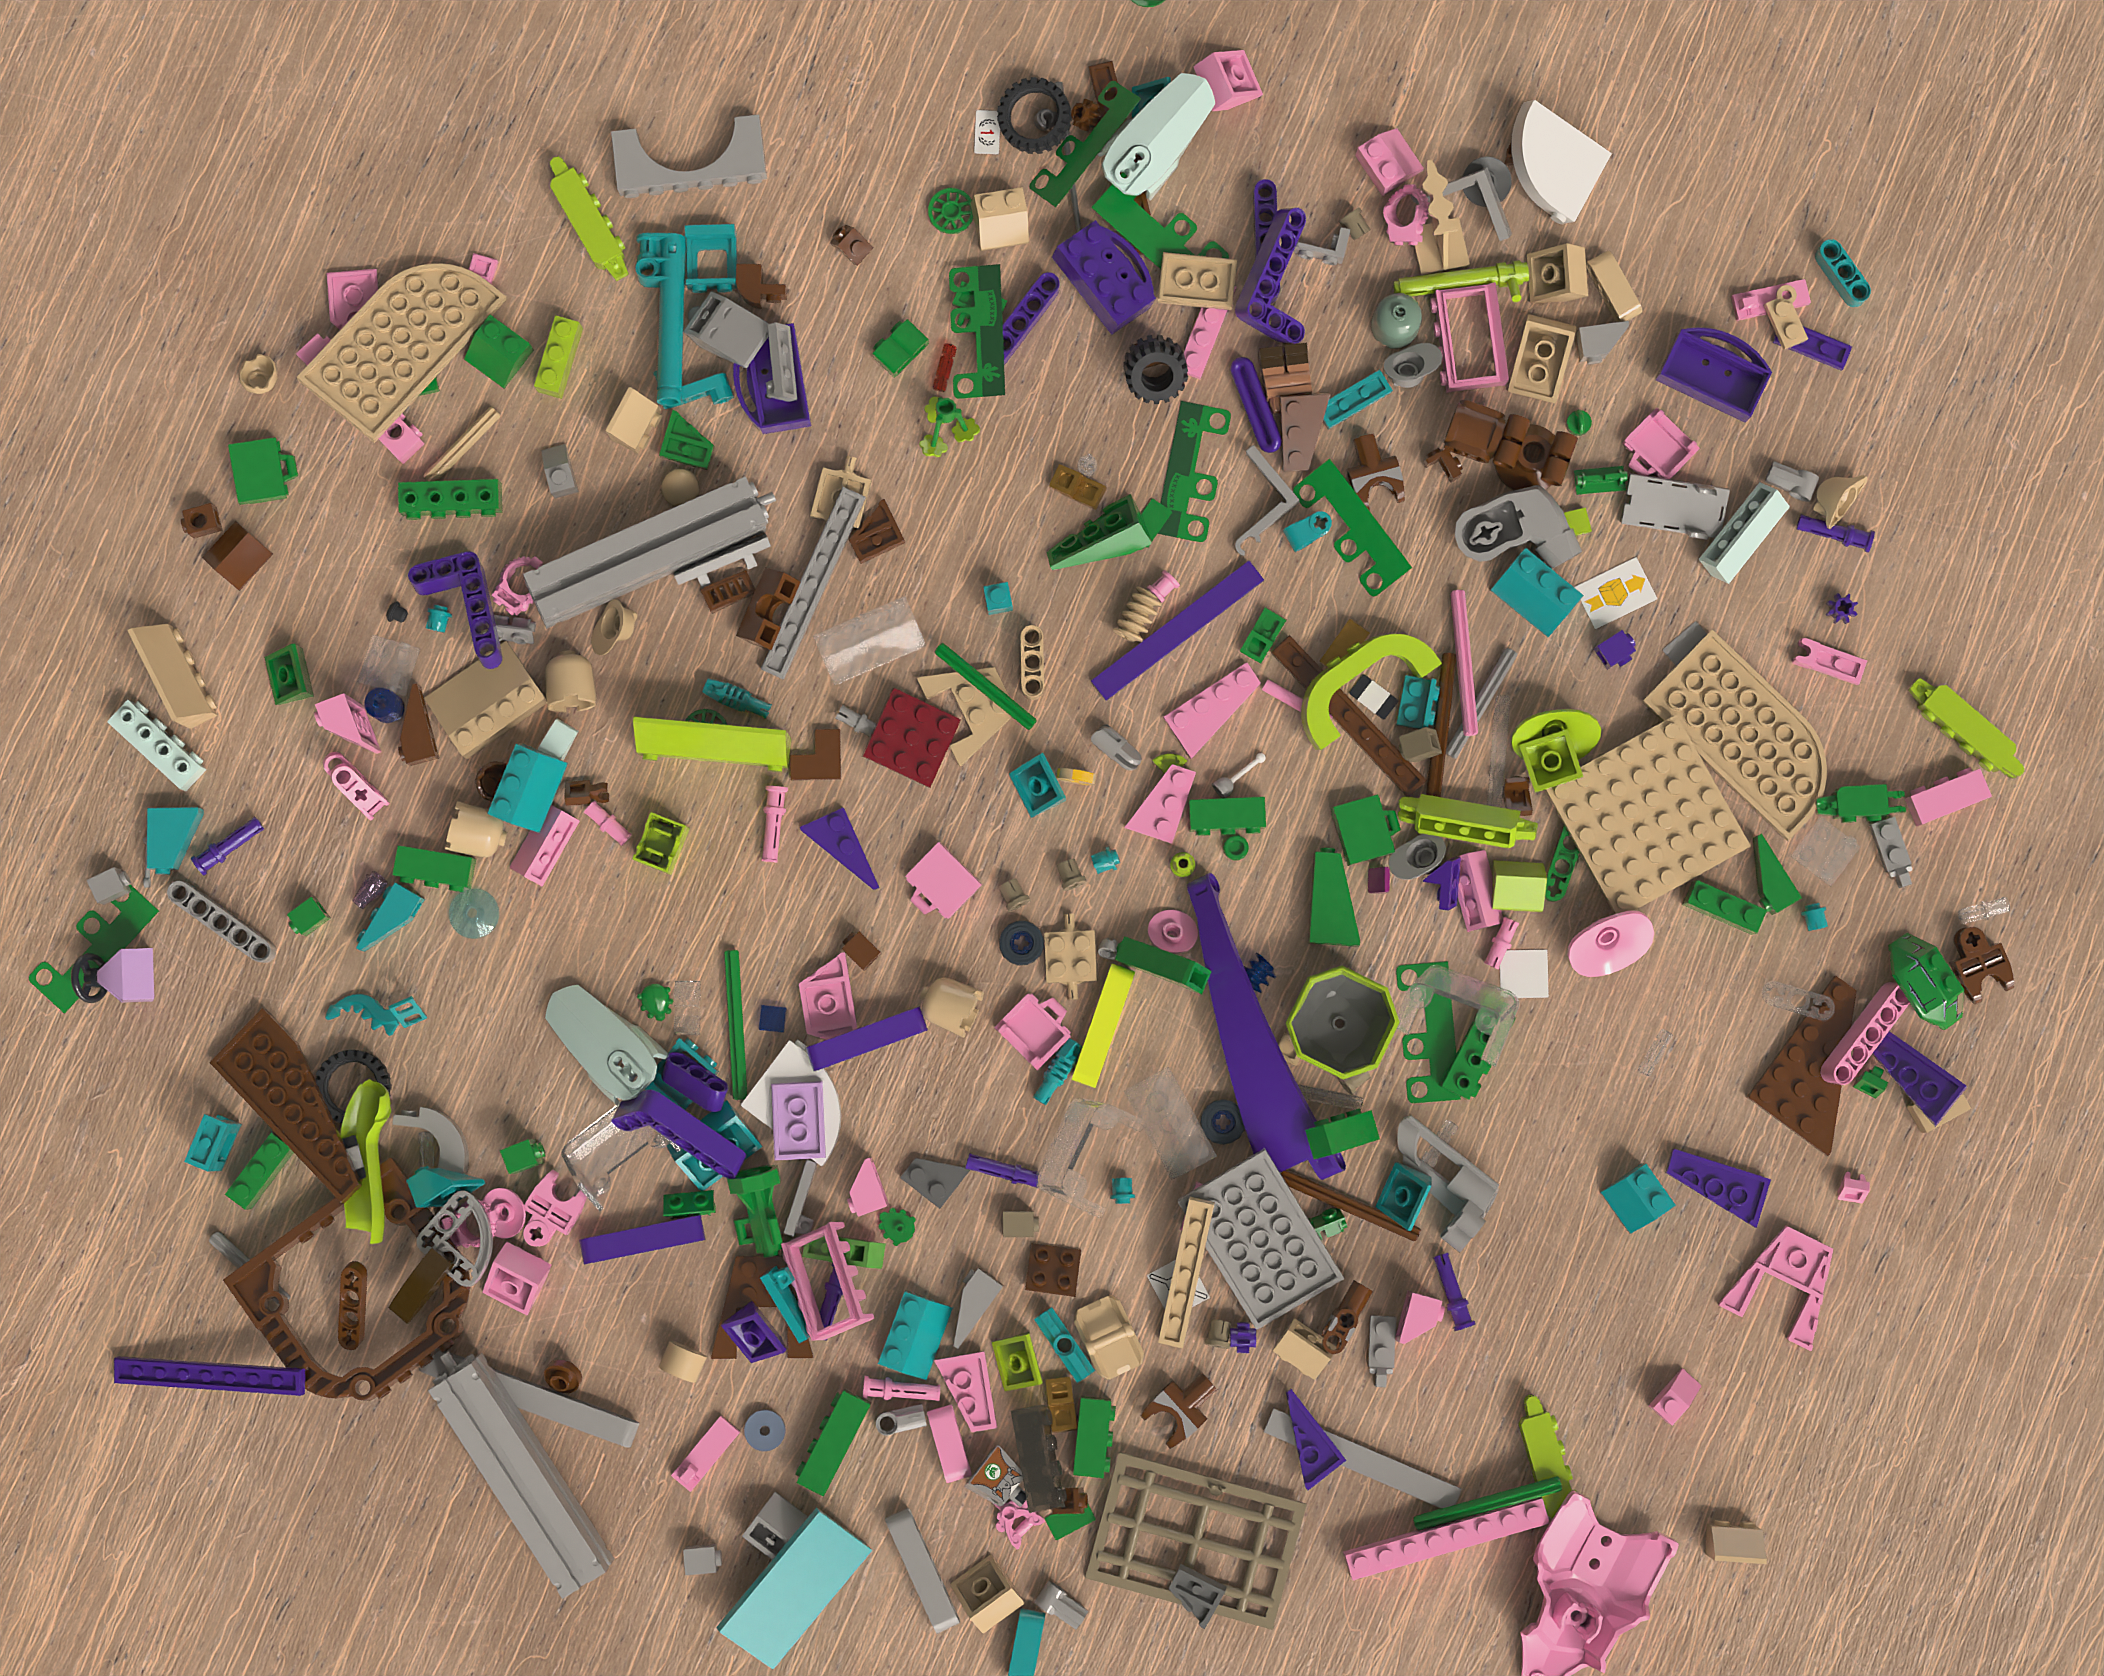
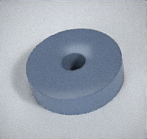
M767 1409L753 1413L748 1418L744 1428L747 1442L751 1447L759 1451L775 1449L781 1444L786 1433V1426L782 1417L775 1411ZM762 1426L769 1427L770 1432L768 1435L761 1433L760 1429Z

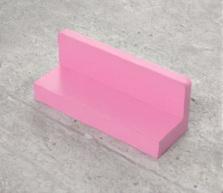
M551 805L541 832L530 830L511 863L510 869L543 886L577 827L579 820Z
M1482 850L1457 856L1461 857L1458 899L1467 932L1501 924L1504 920L1502 911L1492 909L1493 877L1486 851Z

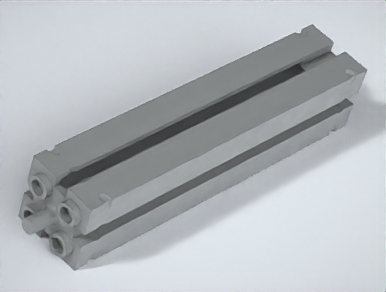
M745 476L736 480L735 483H729L542 565L537 570L524 573L525 584L546 629L556 625L558 622L566 621L612 599L747 541L755 535L758 536L765 533L766 525L768 524L767 518H769L765 505L776 501L773 492L757 498L758 492L754 483H748Z
M449 1351L440 1356L447 1370L443 1371L432 1381L434 1386L428 1391L432 1398L437 1401L439 1409L550 1581L557 1587L561 1598L567 1597L580 1589L582 1585L604 1574L615 1558L610 1550L606 1549V1544L494 1370L488 1366V1361L483 1353L476 1357L470 1354L461 1360L458 1365Z

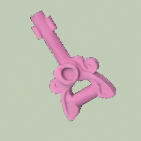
M1012 1500L1001 1507L995 1505L1000 1510L997 1514L999 1521L996 1523V1529L999 1532L1006 1531L1011 1544L1016 1549H1019L1022 1536L1033 1525H1041L1045 1522L1040 1514L1027 1509V1501L1021 1507ZM1025 1516L1026 1518L1014 1530L1012 1524L1015 1518Z

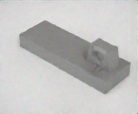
M777 322L768 324L773 380L766 382L767 397L788 402L797 400L790 326Z
M806 1161L784 1230L785 1234L795 1236L796 1233L807 1234L812 1230L814 1220L802 1215L818 1165L815 1161Z

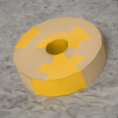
M1057 768L1056 779L1092 786L1095 785L1096 774L1075 769Z

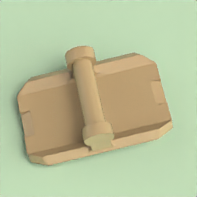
M1108 1295L1075 1311V1326L1098 1375L1106 1380H1110L1143 1363V1349L1120 1300L1112 1295Z

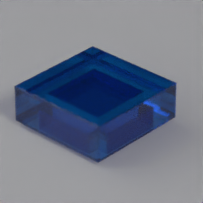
M761 1005L759 1030L784 1033L787 1008Z

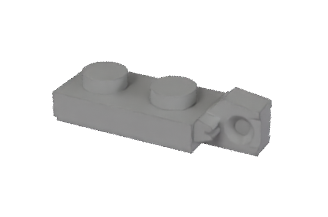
M1892 817L1869 825L1885 872H1888L1890 878L1895 876L1899 888L1911 885L1909 871H1912V863L1896 818Z
M1370 1315L1368 1367L1369 1373H1375L1376 1387H1386L1387 1374H1393L1396 1333L1395 1316Z

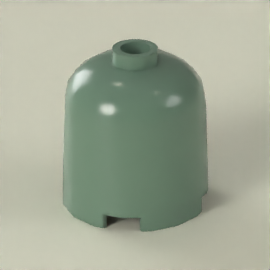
M1394 293L1385 297L1377 305L1371 318V331L1374 338L1390 349H1400L1410 345L1417 337L1422 322V311L1418 302L1404 293Z

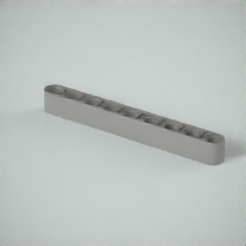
M441 1350L432 1356L434 1360L424 1368L419 1367V1371L437 1378L439 1374L447 1370L440 1356L448 1351L443 1353ZM450 1353L457 1365L464 1359V1357ZM492 1368L517 1408L615 1444L631 1448L640 1424L639 1422Z

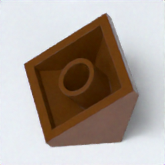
M235 521L202 558L240 591L269 560L273 553Z

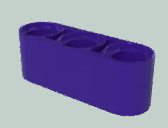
M671 1052L667 1055L661 1075L662 1080L702 1108L711 1112L720 1111L728 1091V1084L682 1053Z

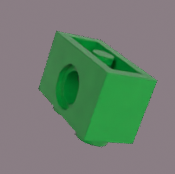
M527 1139L500 1150L508 1174H517L545 1163L543 1159L546 1156L544 1147L541 1142L537 1143L536 1139Z

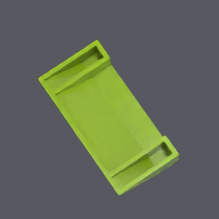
M633 717L636 753L643 755V760L657 761L658 757L765 766L767 771L782 772L783 768L789 769L791 737L786 730Z

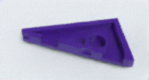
M844 808L800 827L804 834L873 890L880 888Z
M1290 1388L1286 1391L1304 1485L1307 1490H1310L1347 1460Z

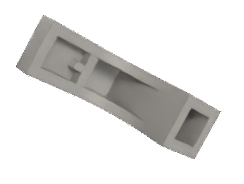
M420 1107L419 1117H416V1111L401 1110V1115L393 1116L392 1125L419 1127L434 1135L440 1148L438 1168L458 1173H468L469 1150L467 1141L462 1130L449 1116L438 1110Z

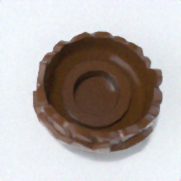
M493 761L484 765L477 772L475 784L479 795L483 799L493 801L508 763Z

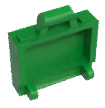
M276 437L228 445L239 505L287 499L289 495L288 486L284 483L298 477L295 456L279 454L281 447ZM281 461H286L288 475H283Z
M1378 794L1330 808L1332 812L1331 817L1335 822L1347 866L1395 852L1391 836L1401 830L1396 811L1382 809ZM1385 816H1387L1391 831L1388 829Z

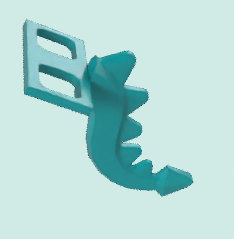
M353 994L341 999L335 1005H330L325 1015L326 1020H331L340 1016L341 1009L349 1012L351 1006H353L355 1013L363 1010L361 1015L363 1020L372 1018V1030L384 1026L388 1036L393 1035L396 1028L400 1026L399 1022L404 1028H407L427 1019V1015L412 996L388 1006L389 1009H385L376 999L365 994ZM406 1003L412 1004L411 1007L404 1010H396L397 1007ZM417 1013L420 1015V1017L409 1022L404 1020Z

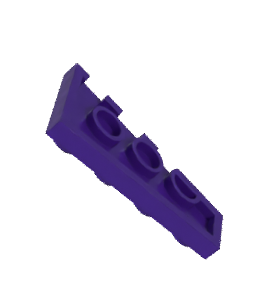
M1890 1031L1872 1053L1935 1127L1967 1088V1085Z
M1672 1149L1665 1171L1666 1174L1754 1228H1757L1771 1179Z

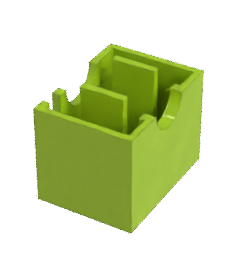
M650 812L644 834L637 845L636 854L633 855L632 859L640 864L672 875L690 829L686 825ZM661 820L663 823L673 825L674 829L658 824V822ZM644 858L660 863V865L656 866L653 863L644 861Z

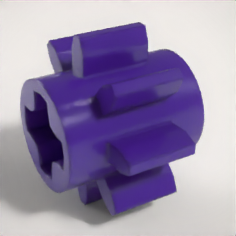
M1837 593L1834 595L1836 602L1829 600L1826 603L1830 607V611L1826 613V616L1831 615L1834 618V624L1839 620H1843V623L1847 624L1850 622L1848 616H1857V612L1853 610L1858 602H1852L1850 594L1841 598V595ZM1845 606L1846 611H1838L1837 607Z
M1237 1322V1328H1230V1347H1237V1353H1249V1347L1256 1348V1328H1250L1249 1322Z

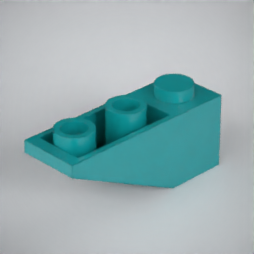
M394 883L393 886L389 885L382 896L385 900L381 907H376L369 918L372 921L367 930L363 929L356 940L359 943L356 948L366 952L412 922L425 899L398 883Z

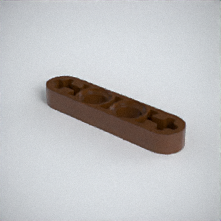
M358 1261L349 1262L342 1270L340 1278L338 1342L344 1349L351 1351L358 1348L365 1335L368 1274L366 1267ZM348 1291L355 1292L359 1300L349 1297ZM347 1312L354 1313L358 1321L348 1318Z

